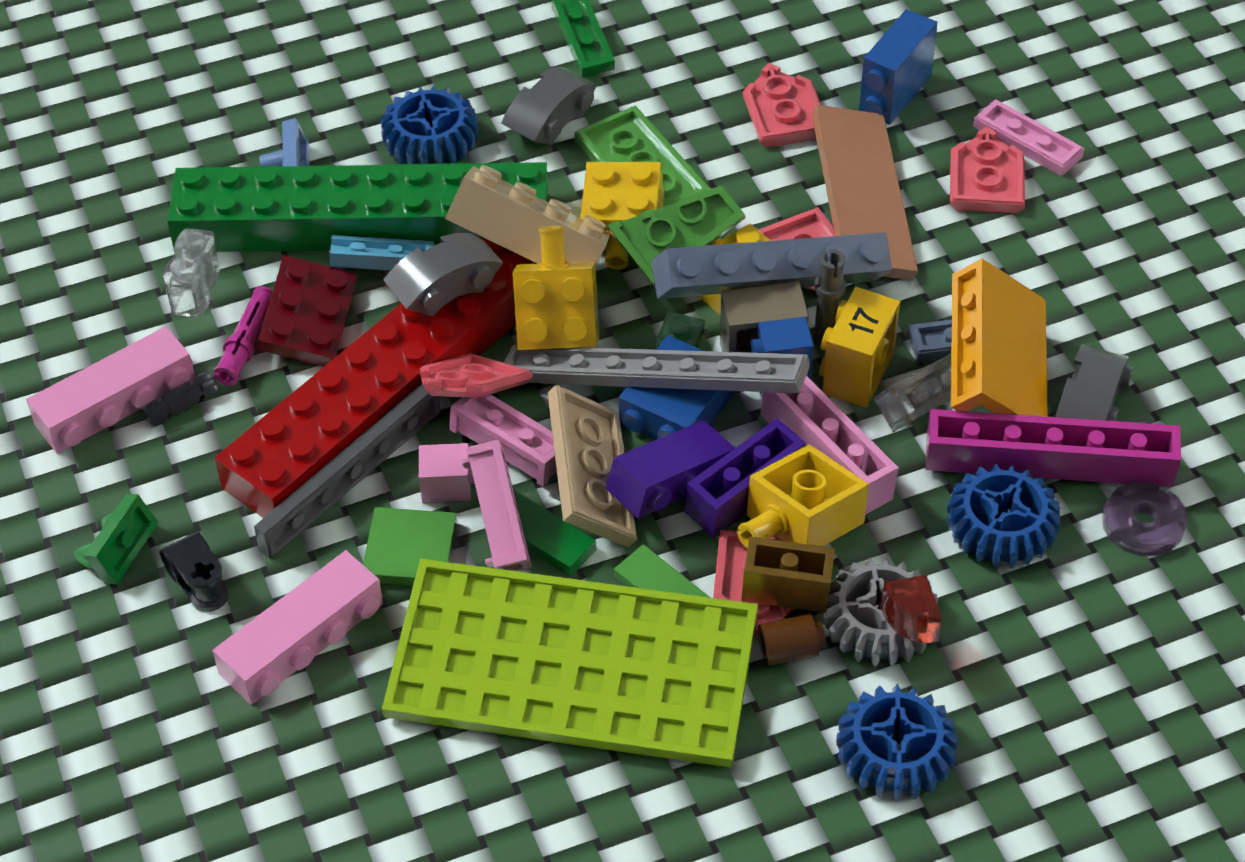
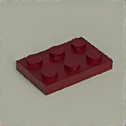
M283 255L259 336L257 350L323 367L337 356L357 273Z

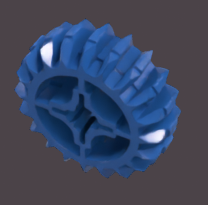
M435 86L431 90H423L419 87L418 92L415 93L406 90L404 98L394 97L393 104L386 106V112L382 115L381 121L382 141L389 151V155L396 157L399 164L406 162L408 164H455L456 158L466 159V153L474 150V144L479 134L478 117L470 100L463 99L461 92L452 94L448 87L442 91H438Z
M995 463L991 472L979 467L977 472H975V476L966 473L964 479H962V484H956L953 489L951 500L948 501L947 512L949 513L947 518L948 530L953 531L954 543H962L964 554L976 552L978 563L987 558L992 561L994 568L1000 561L1007 562L1011 569L1017 563V560L1028 566L1033 560V556L1042 559L1046 549L1051 548L1052 544H1054L1057 532L1059 531L1061 519H1059L1060 506L1059 501L1054 500V489L1044 488L1043 477L1032 480L1029 469L1022 474L1017 473L1013 464L1008 470H1001Z
M898 683L893 687L892 692L887 693L879 685L875 690L874 696L863 691L859 697V703L850 701L846 715H842V718L839 720V733L836 736L840 765H847L846 773L849 779L860 777L859 785L862 790L875 786V793L878 799L885 791L893 792L896 801L901 798L902 792H908L914 800L919 796L920 788L932 793L933 789L936 788V782L944 783L948 777L949 769H952V766L955 765L957 755L955 751L958 748L957 734L954 733V719L946 718L947 711L945 705L933 707L934 699L932 694L920 698L918 697L916 687L911 689L909 693L901 692ZM894 733H897V741L893 740ZM897 743H901L900 751H897Z

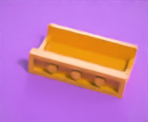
M981 258L952 274L951 408L956 411H970L981 405L993 413L1048 417L1046 299Z

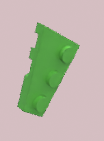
M721 185L680 199L677 203L656 210L651 209L640 213L639 216L624 221L619 220L607 224V226L653 287H655L651 260L667 248L711 245L744 220L745 214Z

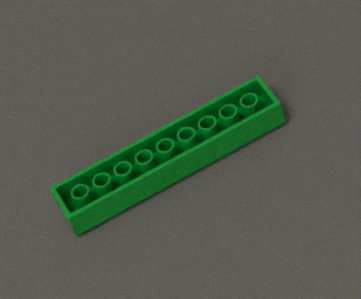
M547 162L176 168L167 223L174 253L331 250L332 235L434 241L435 246L442 243L440 238L442 236L454 233H473L445 219L464 176L473 166L479 169L481 165L491 167L502 174L501 180L514 186L516 182L526 184L537 191L536 197L548 202Z

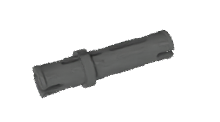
M830 249L828 262L827 251L825 250L820 254L819 275L815 278L814 282L817 304L813 340L819 346H821L826 329L828 327L834 328L836 324V313L841 302V296L846 290V281H844L843 277L846 259L845 255L836 249Z

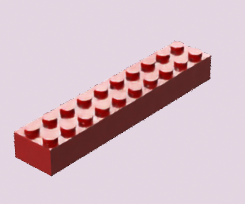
M481 236L503 262L491 283L486 286L482 293H468L458 296L445 304L434 316L408 310L400 303L214 457L221 488L264 518L423 383L420 376V368L422 366L470 353L480 356L516 325L513 271L517 264L537 263Z

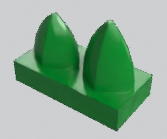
M126 494L115 511L101 520L102 530L95 540L74 550V556L83 566L94 569L105 584L117 585L159 522L138 494Z

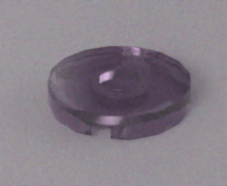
M1132 482L1118 487L1106 501L1102 513L1103 529L1109 539L1122 550L1139 556H1158L1170 552L1181 542L1188 522L1186 508L1178 496L1171 491L1167 494L1159 490V485L1150 482ZM1144 513L1153 517L1155 521L1143 523L1137 520L1135 515Z

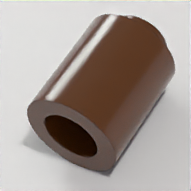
M811 614L758 625L761 653L767 667L819 657L820 648L826 646L822 623L820 621L814 622Z

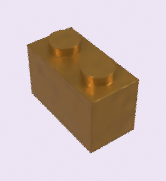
M749 536L741 601L826 613L835 548Z

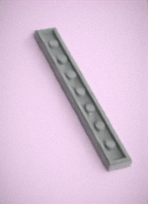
M517 345L512 346L504 361L506 364L533 372L532 379L527 383L800 393L810 367L808 355L588 347L518 350Z

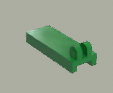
M552 0L553 13L581 77L614 70V56L589 0H565L561 2L560 0Z
M514 490L528 551L571 577L597 550L596 540Z

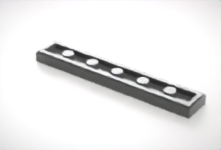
M422 383L254 526L259 551L270 559L436 417L441 412L439 396H431L425 391Z

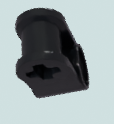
M196 531L159 550L161 560L171 579L176 584L178 583L197 610L212 612L225 605L229 593L226 584L221 579L223 574L222 566L211 552L200 532Z

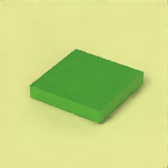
M375 507L363 565L379 578L380 584L413 586L420 558L450 562L457 527V513Z

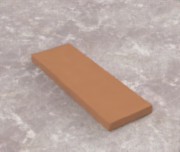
M815 104L812 118L835 236L886 232L892 271L885 274L884 277L914 280L918 269L884 115Z

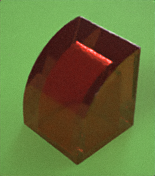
M927 575L884 582L881 610L889 626L901 636L916 642H938L942 616Z

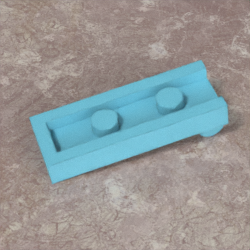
M332 235L329 267L345 270V268L392 270L396 264L418 247L422 251L433 247L434 241Z

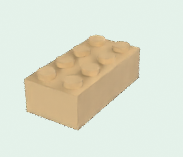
M481 165L479 169L473 166L464 176L445 217L446 220L537 264L542 262L539 228L563 226L565 261H595V266L597 265L611 234L604 230L606 224L588 215L584 219L570 213L572 209L570 206L556 199H550V202H546L536 197L537 191L526 184L516 182L515 186L501 180L502 174L491 167Z

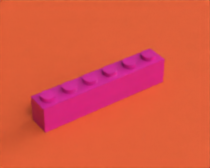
M931 409L926 438L925 470L975 473L979 467H982L986 471L991 472L995 463L1001 470H1008L1013 464L1017 473L1022 474L1029 469L1030 475L1033 478L1043 477L1048 479L1173 487L1181 463L1180 426Z

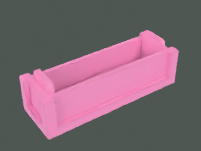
M491 394L479 398L462 397L451 406L450 430L454 433L460 432L478 444L499 439L504 449L506 461L537 479V484L542 487L556 473L557 467L551 430Z
M499 439L467 447L466 450L469 458L462 459L461 461L465 469L471 468L492 555L491 558L485 559L487 567L510 571L531 568L532 565L504 449Z

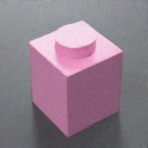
M468 443L419 445V484L422 503L471 501V484H475L471 468L465 469L461 461L462 459L469 458L466 450Z

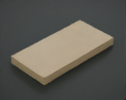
M555 385L548 392L563 521L629 547L637 540L634 515L605 489L614 457L624 453L619 413Z

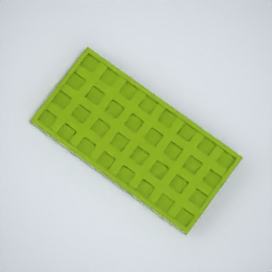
M420 558L382 706L383 717L732 768L758 604Z

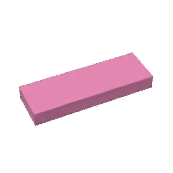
M997 99L974 118V128L980 131L986 126L990 127L998 133L997 138L1009 147L1014 145L1024 153V156L1061 177L1083 158L1085 148Z

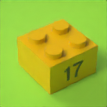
M855 287L849 300L841 301L836 313V324L834 328L828 327L821 343V350L826 351V354L820 365L819 376L824 377L823 393L825 395L865 408L868 407L895 353L900 300Z

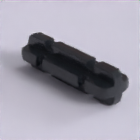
M203 372L193 378L194 382L192 384L190 381H187L161 396L162 401L159 402L155 399L143 408L147 421L152 426H158L168 420L167 416L169 414L174 417L200 402L199 397L202 396L205 399L216 393L218 387L215 379L209 372Z

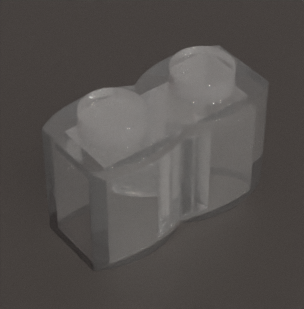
M186 228L175 242V256L166 265L163 280L172 315L198 318L209 305V289L214 286L219 278L220 263L213 232Z

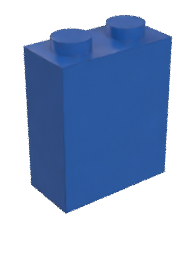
M906 9L863 58L859 111L877 113L880 116L883 114L885 123L889 125L895 120L932 76L937 21Z
M669 335L666 336L656 349L703 351ZM626 387L619 396L620 424L633 432H640L655 440L702 420L711 425L735 391Z

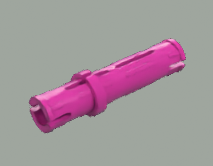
M259 286L254 289L253 295L233 335L226 339L223 345L224 354L218 366L215 367L213 374L219 383L227 386L235 385L245 362L252 359L255 352L254 344L262 329L273 290L270 288Z

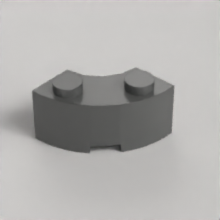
M553 67L539 73L541 80L531 89L524 87L509 106L501 124L535 142L552 146L564 126L575 118L583 117L585 111L590 108L594 100V91L597 87V84L563 67Z
M454 233L440 237L442 243L425 251L418 247L396 264L383 281L406 309L434 316L445 304L458 296L468 293H482L486 286L491 283L503 262L480 235L474 233Z
M1082 344L1074 360V364H1076L1074 374L1071 379L1068 378L1055 417L1116 421L1119 408L1114 407L1115 400L1120 389H1128L1134 367L1127 366L1129 357Z

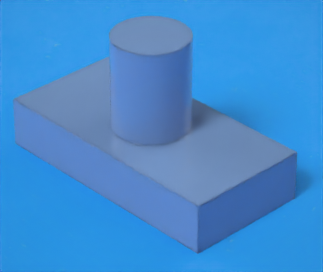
M297 119L283 121V150L261 155V167L310 166L309 142Z

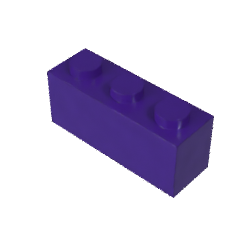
M776 418L687 483L685 513L714 538L720 533V530L726 529L747 513L750 476L806 446V442Z
M702 420L614 457L605 489L633 515L640 518L651 512L661 511L667 505L686 498L687 483L734 450L735 447L707 422Z

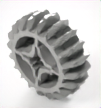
M869 557L865 567L853 562L849 572L840 570L836 576V581H831L826 613H824L823 623L825 629L830 630L829 637L831 638V643H840L842 654L854 651L857 663L864 657L871 658L874 667L880 662V659H886L893 667L897 662V657H901L909 663L914 652L922 654L927 642H931L934 638L940 616L938 612L937 594L932 593L930 581H921L919 569L908 573L906 572L904 561L895 567L890 565L887 557L882 564H875Z

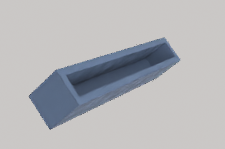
M884 232L667 248L651 260L657 299L721 294L722 290L777 283L800 282L801 287L814 286L815 278L819 275L820 254L826 250L828 262L830 249L839 250L845 255L843 277L846 284L873 282L892 271L887 234Z

